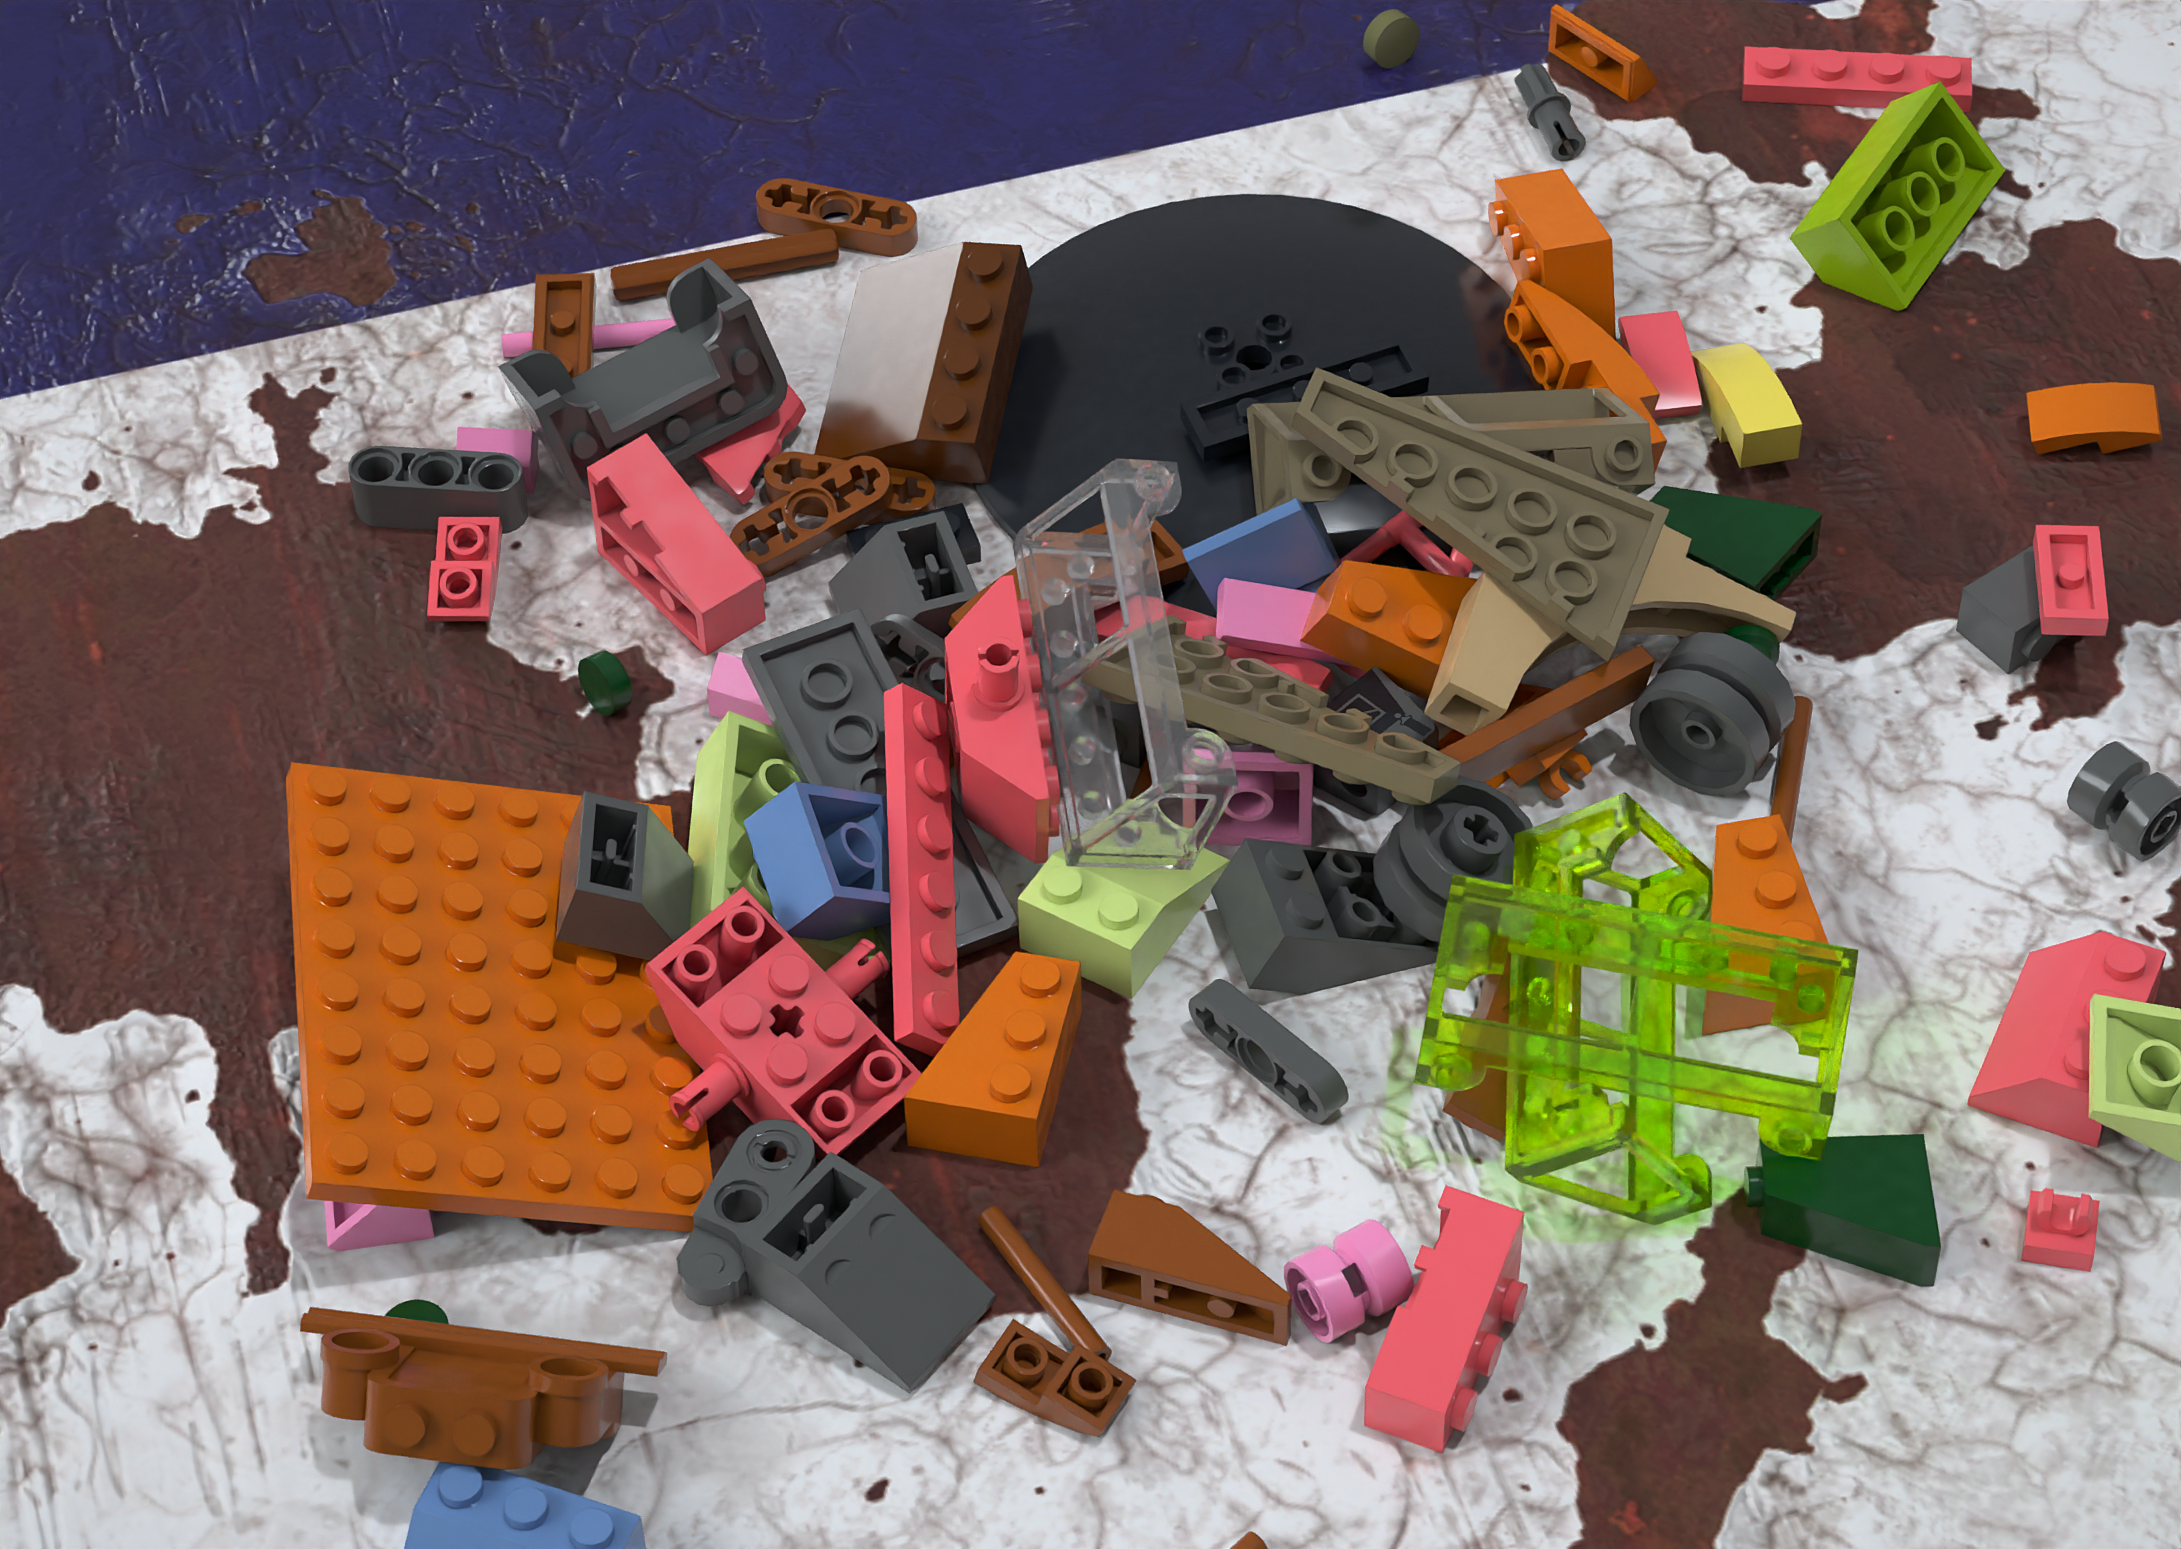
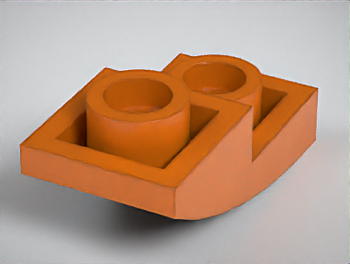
M2118 382L2088 383L2047 388L2026 393L2031 442L2037 455L2096 441L2103 454L2163 441L2157 392L2154 385Z

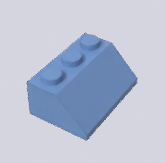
M440 1461L413 1508L404 1549H646L642 1519L639 1515L501 1469Z

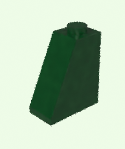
M1663 486L1650 500V502L1670 509L1664 523L1667 527L1691 538L1686 555L1687 558L1709 567L1717 573L1769 597L1773 601H1776L1817 557L1822 514L1814 509Z
M1924 1134L1759 1139L1756 1166H1745L1744 1197L1747 1208H1758L1761 1235L1920 1287L1934 1286L1941 1251V1241Z

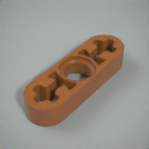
M789 178L770 180L764 183L756 193L758 222L764 230L773 234L787 236L830 228L836 234L839 247L886 257L904 255L910 252L918 242L916 212L912 206L903 201ZM833 212H844L851 215L848 220L838 223L828 222L823 219L824 216Z
M795 451L780 453L771 458L764 468L766 497L771 504L848 460ZM887 467L894 489L893 500L883 513L863 525L870 526L935 510V486L932 480L919 472ZM864 478L854 483V485L861 486L866 490L864 492L865 496L875 492L873 484H868ZM832 493L839 513L846 510L844 501L841 502L839 496ZM908 499H911L909 504H905ZM808 505L798 512L799 514L822 518L828 517V510L820 505Z
M871 456L851 458L741 520L735 525L729 538L745 558L752 561L758 567L764 578L772 576L845 535L846 531L853 530L883 513L890 506L894 496V489L888 469L883 462ZM864 478L868 484H873L875 492L865 496L862 491L856 490L854 483ZM836 491L840 501H844L846 510L840 513L832 496V493ZM820 505L828 510V517L818 528L803 529L795 523L797 513L805 506ZM782 521L785 522L788 534L792 539L787 543L783 533L779 532L777 526ZM759 538L763 544L767 543L769 551L759 556L757 552L750 550L749 542L752 539Z

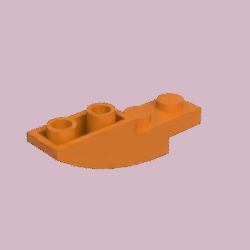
M1529 279L1518 281L1510 306L1505 312L1504 325L1508 337L1517 343L1529 362L1536 381L1542 384L1545 390L1608 388L1649 422L1655 473L1667 443V439L1652 418L1660 397L1657 388L1627 351L1603 328L1579 309ZM1608 408L1609 417H1619Z

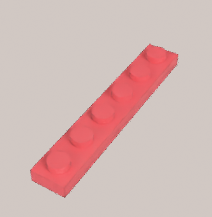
M901 683L884 692L894 1041L935 1057L960 1025L948 705Z

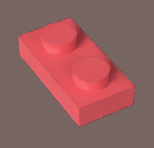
M2036 525L2033 548L2041 633L2045 635L2106 636L2109 615L2099 526Z

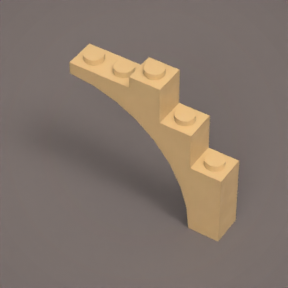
M1664 524L1620 635L1634 633L1686 637L1699 632L1723 634V632L1735 626L1757 625L1775 634L1779 643L1784 640L1792 630L1796 616L1795 611L1717 573L1709 567L1687 558L1686 555L1691 538ZM1484 571L1461 601L1424 715L1468 736L1502 717L1507 711L1524 675L1552 655L1579 645L1582 642Z

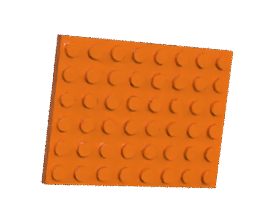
M291 762L286 777L306 1199L691 1233L695 1227L693 1214L713 1181L707 1124L705 1122L704 1126L698 1131L686 1128L683 1122L691 1115L689 1110L677 1119L670 1108L669 1097L681 1091L701 1074L700 1066L678 1044L645 971L647 963L651 960L556 940L564 841L582 796ZM640 803L648 805L674 836L671 806Z

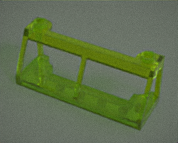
M1626 792L1514 834L1505 1171L1520 1183L1655 1226L1712 1207V1173L1709 1165L1695 1154H1682L1675 1157L1676 938L1686 935L1699 927L1708 915L1712 904V871ZM1640 831L1678 865L1643 879H1636L1611 870L1613 859L1619 848L1625 841L1640 833ZM1586 879L1626 891L1631 895L1630 1035L1581 1019L1583 880ZM1580 1035L1626 1050L1629 1053V1107L1622 1101L1610 1105L1608 1095L1593 1082L1579 1086ZM1625 1148L1628 1150V1200L1547 1173Z
M1452 874L1414 1084L1440 1088L1451 1092L1462 1091L1480 1084L1485 1077L1487 1067L1758 1118V1134L1766 1146L1783 1155L1821 1161L1834 1112L1856 975L1858 950ZM1507 952L1637 976L1626 1042L1622 1046L1446 1013L1442 1009L1445 988L1465 991L1467 985L1479 976L1487 974L1503 975ZM1651 979L1774 1002L1770 1025L1781 1028L1793 1036L1798 1044V1054L1818 1058L1816 1081L1811 1082L1642 1050L1639 1044Z

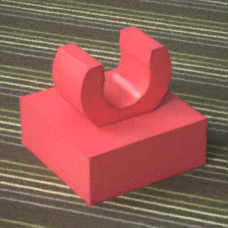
M2045 1188L2042 1191L2031 1190L2027 1206L2021 1261L2091 1272L2100 1201L2092 1200V1197L2087 1194L2073 1197L2054 1194V1189Z

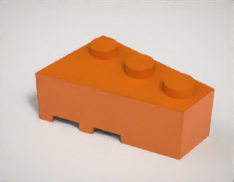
M1344 560L1318 587L1300 641L1366 672L1376 666L1398 687L1428 700L1461 601L1478 579Z

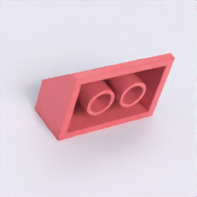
M2101 931L2029 952L1971 1090L1967 1105L2097 1148L2106 1126L2089 1118L2090 1000L2094 994L2154 1004L2166 951Z

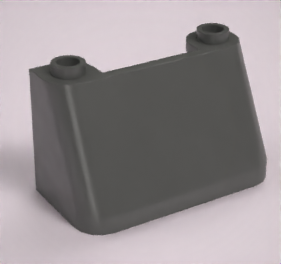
M711 258L683 271L670 284L666 300L675 326L571 379L561 360L547 350H532L498 366L512 396L560 473L577 496L591 501L587 476L588 466L646 433L673 466L771 415L780 408L785 400L788 389L786 375L751 298Z

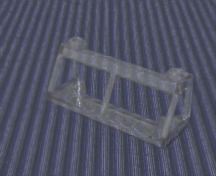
M1116 458L1020 529L1013 543L1021 599H1028L1031 609L1033 637L1029 638L1031 654H1038L1042 681V692L1038 693L1040 709H1047L1049 718L1051 748H1047L1049 764L1056 765L1059 779L1060 804H1057L1066 866L1191 870L1238 787L1233 755L1229 746L1218 735L1208 730L1187 728L1150 531L1156 516L1169 514L1177 507L1181 500L1182 487L1177 462ZM1100 490L1107 535L1044 531ZM1118 590L1123 626L1099 644L1091 600L1112 601ZM1126 644L1129 651L1152 779L1151 787L1134 799H1126L1109 700L1102 695L1103 690L1080 683L1083 674ZM1164 798L1209 799L1193 829L1179 826L1169 820L1158 804V801Z

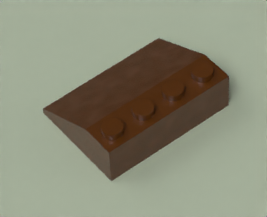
M960 242L860 270L814 455L844 460L857 456H871L879 459L886 467L919 472L931 480L988 484L1033 291V284L1022 245Z

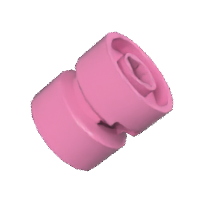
M1368 1219L1337 1235L1333 1240V1250L1327 1246L1318 1245L1288 1261L1284 1266L1286 1288L1288 1293L1292 1295L1291 1301L1297 1313L1311 1333L1320 1341L1326 1343L1361 1326L1365 1321V1312L1378 1317L1408 1301L1414 1289L1412 1273L1401 1248L1386 1227L1377 1220Z

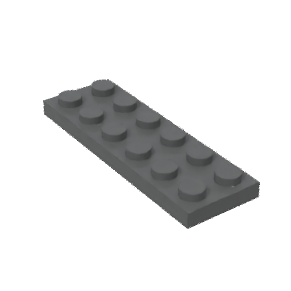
M857 608L744 648L742 663L801 782L886 795L887 798L884 692L899 684L861 609ZM951 788L958 959L1018 936L1019 920ZM890 922L873 928L892 964Z

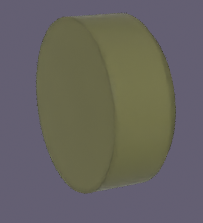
M1398 9L1384 11L1372 20L1365 32L1363 39L1364 52L1381 67L1387 69L1395 68L1406 62L1414 53L1420 38L1419 26L1412 18Z

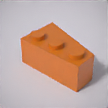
M1561 168L1496 179V201L1490 202L1488 205L1489 223L1495 237L1499 236L1517 282L1529 279L1553 292L1579 309L1616 341L1612 238L1564 170Z
M1780 814L1717 825L1710 882L1702 1036L1829 1014L1837 963Z
M1017 951L1013 954L904 1096L908 1146L1039 1168L1082 1014L1081 962Z

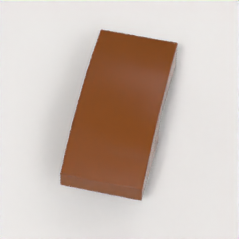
M1012 1319L978 1368L973 1382L999 1398L1037 1417L1059 1426L1100 1438L1134 1387L1136 1379L1079 1343L1075 1345L1069 1354Z

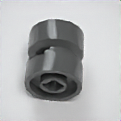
M2114 741L2106 744L2094 753L2083 765L2069 789L2067 804L2069 809L2094 828L2103 830L2109 827L2108 835L2110 840L2135 859L2145 861L2162 851L2181 829V786L2163 773L2156 772L2150 775V765L2146 760L2123 743Z

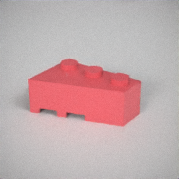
M647 433L587 467L598 553L706 656L766 620L763 595L766 591V582L762 573L752 561L745 558Z
M1445 1185L1438 1203V1208L1441 1209L1438 1240L1434 1248L1421 1245L1414 1263V1267L1422 1271L1405 1307L1398 1305L1365 1386L1364 1426L1442 1454L1454 1429L1464 1432L1468 1427L1478 1397V1392L1473 1390L1480 1374L1487 1377L1492 1375L1503 1344V1337L1498 1335L1505 1321L1511 1323L1517 1321L1524 1306L1528 1290V1284L1519 1281L1524 1212Z

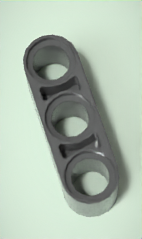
M370 446L358 451L348 463L356 514L367 525L388 528L438 530L439 517H500L502 534L517 530L528 518V504L522 466L516 458L508 454L396 446Z

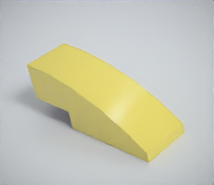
M1744 342L1691 351L1702 400L1720 443H1730L1739 467L1745 468L1797 459L1799 456L1802 422L1781 381L1767 361L1754 348Z

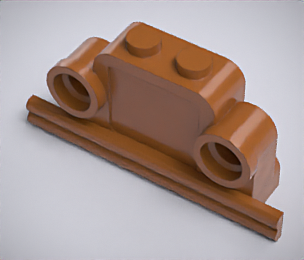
M310 1307L308 1313L303 1314L300 1326L301 1332L324 1334L321 1337L320 1358L323 1361L321 1410L327 1415L340 1419L365 1420L363 1445L366 1449L380 1454L495 1469L527 1467L532 1464L546 1445L555 1447H583L612 1437L621 1426L624 1373L658 1377L667 1364V1352L317 1307Z

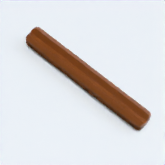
M826 228L616 266L611 269L610 279L616 300L626 301L667 293L670 284L676 276L708 258H711L735 281L834 263L839 259V246L834 230Z

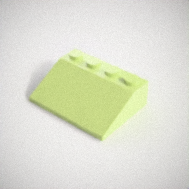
M731 711L726 713L697 754L688 855L694 861L690 929L742 887L774 918L772 904L759 866L754 860L753 848L743 821L793 782H801L774 726ZM874 928L830 941L792 937L824 971L852 950L861 939H867L876 945L875 949L867 955L869 960L882 951L888 961L890 971V960Z

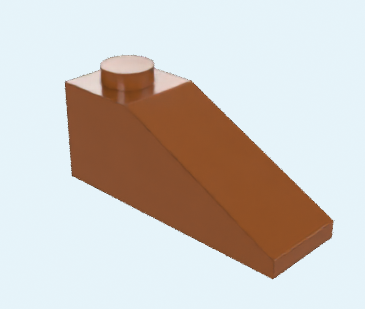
M1114 1189L1088 1252L1089 1294L1287 1346L1291 1336V1294L1180 1206L1165 1203L1163 1200L1152 1195H1134Z

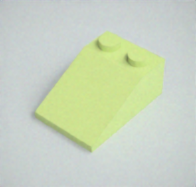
M1118 811L1053 853L1018 897L1020 948L1035 955L1081 962L1082 977L1129 999H1133L1212 894L1211 889L1231 860L1123 811Z
M2094 994L2090 1000L2089 1118L2181 1163V1009Z

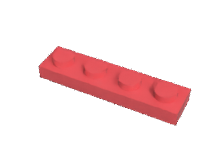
M1745 47L1742 101L1887 108L1891 101L1941 81L1961 110L1970 113L1972 102V58L1946 55L1925 56L1836 50L1784 49L1778 47Z

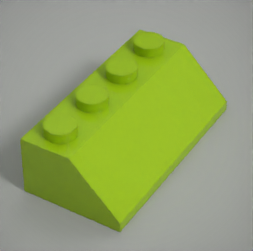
M1940 81L1890 102L1789 238L1823 283L1895 311L1906 309L2006 169Z

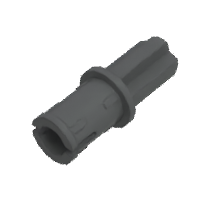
M1529 63L1524 64L1520 67L1521 72L1515 77L1514 82L1528 107V121L1534 128L1541 131L1555 160H1571L1563 142L1568 140L1576 156H1578L1584 150L1586 140L1570 114V101L1565 94L1557 91L1543 65L1531 66Z

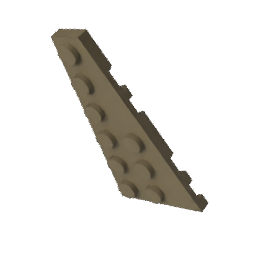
M1316 367L1296 410L1291 427L1609 662L1670 509Z
M1173 615L1085 658L1080 683L1103 690L1102 695L1110 701L1121 704H1144L1158 709L1159 715L1168 721L1179 724L1198 723L1216 729L1217 736L1225 741L1237 744L1253 742L1273 749L1274 755L1277 758L1289 763H1314L1333 770V776L1343 782L1358 785L1371 783L1391 790L1392 796L1401 802L1412 805L1430 804L1457 786L1461 762L1404 733L1384 732L1378 734L1370 730L1371 716L1355 708L1346 710V714L1329 709L1327 707L1328 694L1259 659H1232L1226 656L1228 643L1212 635L1203 636L1202 640L1193 639L1185 635L1187 622Z

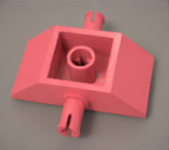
M1013 575L1001 576L944 639L945 704L948 705L949 733L960 805L966 818L1034 864L1046 863L1048 860L1049 837H1058L1060 834L1057 804H1060L1059 779L1056 765L1049 764L1047 748H1051L1050 725L1047 709H1040L1038 693L1042 692L1041 671L1038 654H1031L1029 638L1033 637V627L1029 600H1017Z
M742 887L647 963L645 971L678 1044L704 1070L681 1091L669 1097L670 1108L677 1119L689 1110L691 1115L684 1120L683 1125L692 1131H698L708 1119L732 1100L754 1124L763 1120L782 1119L795 1122L806 1129L813 1139L816 1159L822 1161L830 1152L837 1156L840 1155L904 1100V1096L922 1074L852 1001L878 978H882L889 972V964L882 951L869 960L867 955L875 949L876 945L867 939H861L852 950L824 971L761 904Z

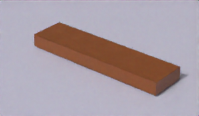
M1642 645L1639 647L1635 646L1609 660V662L1599 665L1445 747L1440 752L1461 762L1459 776L1486 782L1635 702L1647 686L1655 660Z

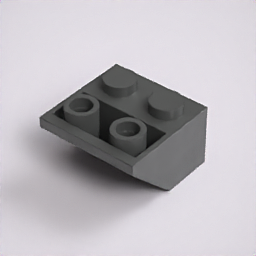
M944 511L884 525L828 582L829 591L839 615L860 608L870 627L887 615L901 614L911 618L942 639H945L953 630L949 625L951 615L978 593ZM892 632L886 637L880 636L887 643L884 653L889 658H893L901 652L916 660L915 664H919L929 655V652L925 649L915 657L901 650L898 646L901 636L897 632Z
M586 791L583 792L564 841L556 940L652 960L690 930L694 861L648 805Z

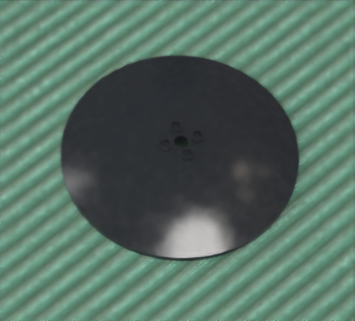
M1234 194L1169 202L1134 211L1099 224L1067 240L1042 256L1028 268L1033 291L988 484H972L996 523L1020 548L1032 557L1037 554L1040 548L1047 549L1077 533L1112 519L1124 531L1157 520L1183 549H1186L1256 517L1250 448L1203 462L1180 419V404L1182 402L1402 333L1406 334L1429 375L1428 392L1416 396L1542 391L1545 388L1536 381L1531 366L1517 343L1513 342L1507 335L1504 317L1512 300L1509 295L1474 262L1453 247L1420 229L1394 218L1356 206L1290 195ZM1259 362L1267 367L1261 370H1250L1243 364ZM1536 455L1543 459L1547 458V455ZM1352 472L1350 482L1341 495L1327 502L1311 503L1316 505L1339 560L1402 511L1401 508ZM1424 525L1421 526L1419 529L1450 557L1453 547ZM1400 544L1391 547L1371 563L1427 571ZM1191 568L1187 578L1138 595L1161 600L1217 618L1215 608Z

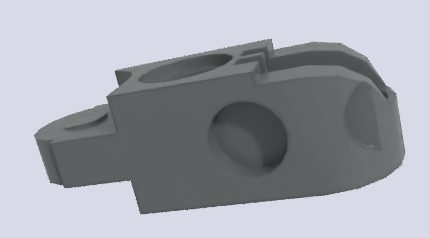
M782 1119L763 1120L748 1127L737 1138L693 1214L695 1227L676 1258L682 1290L688 1299L698 1305L710 1307L722 1305L731 1301L734 1297L740 1298L746 1288L748 1295H752V1292L748 1290L743 1241L816 1167L813 1139L806 1129L792 1121ZM777 1147L784 1149L787 1152V1158L773 1163Z

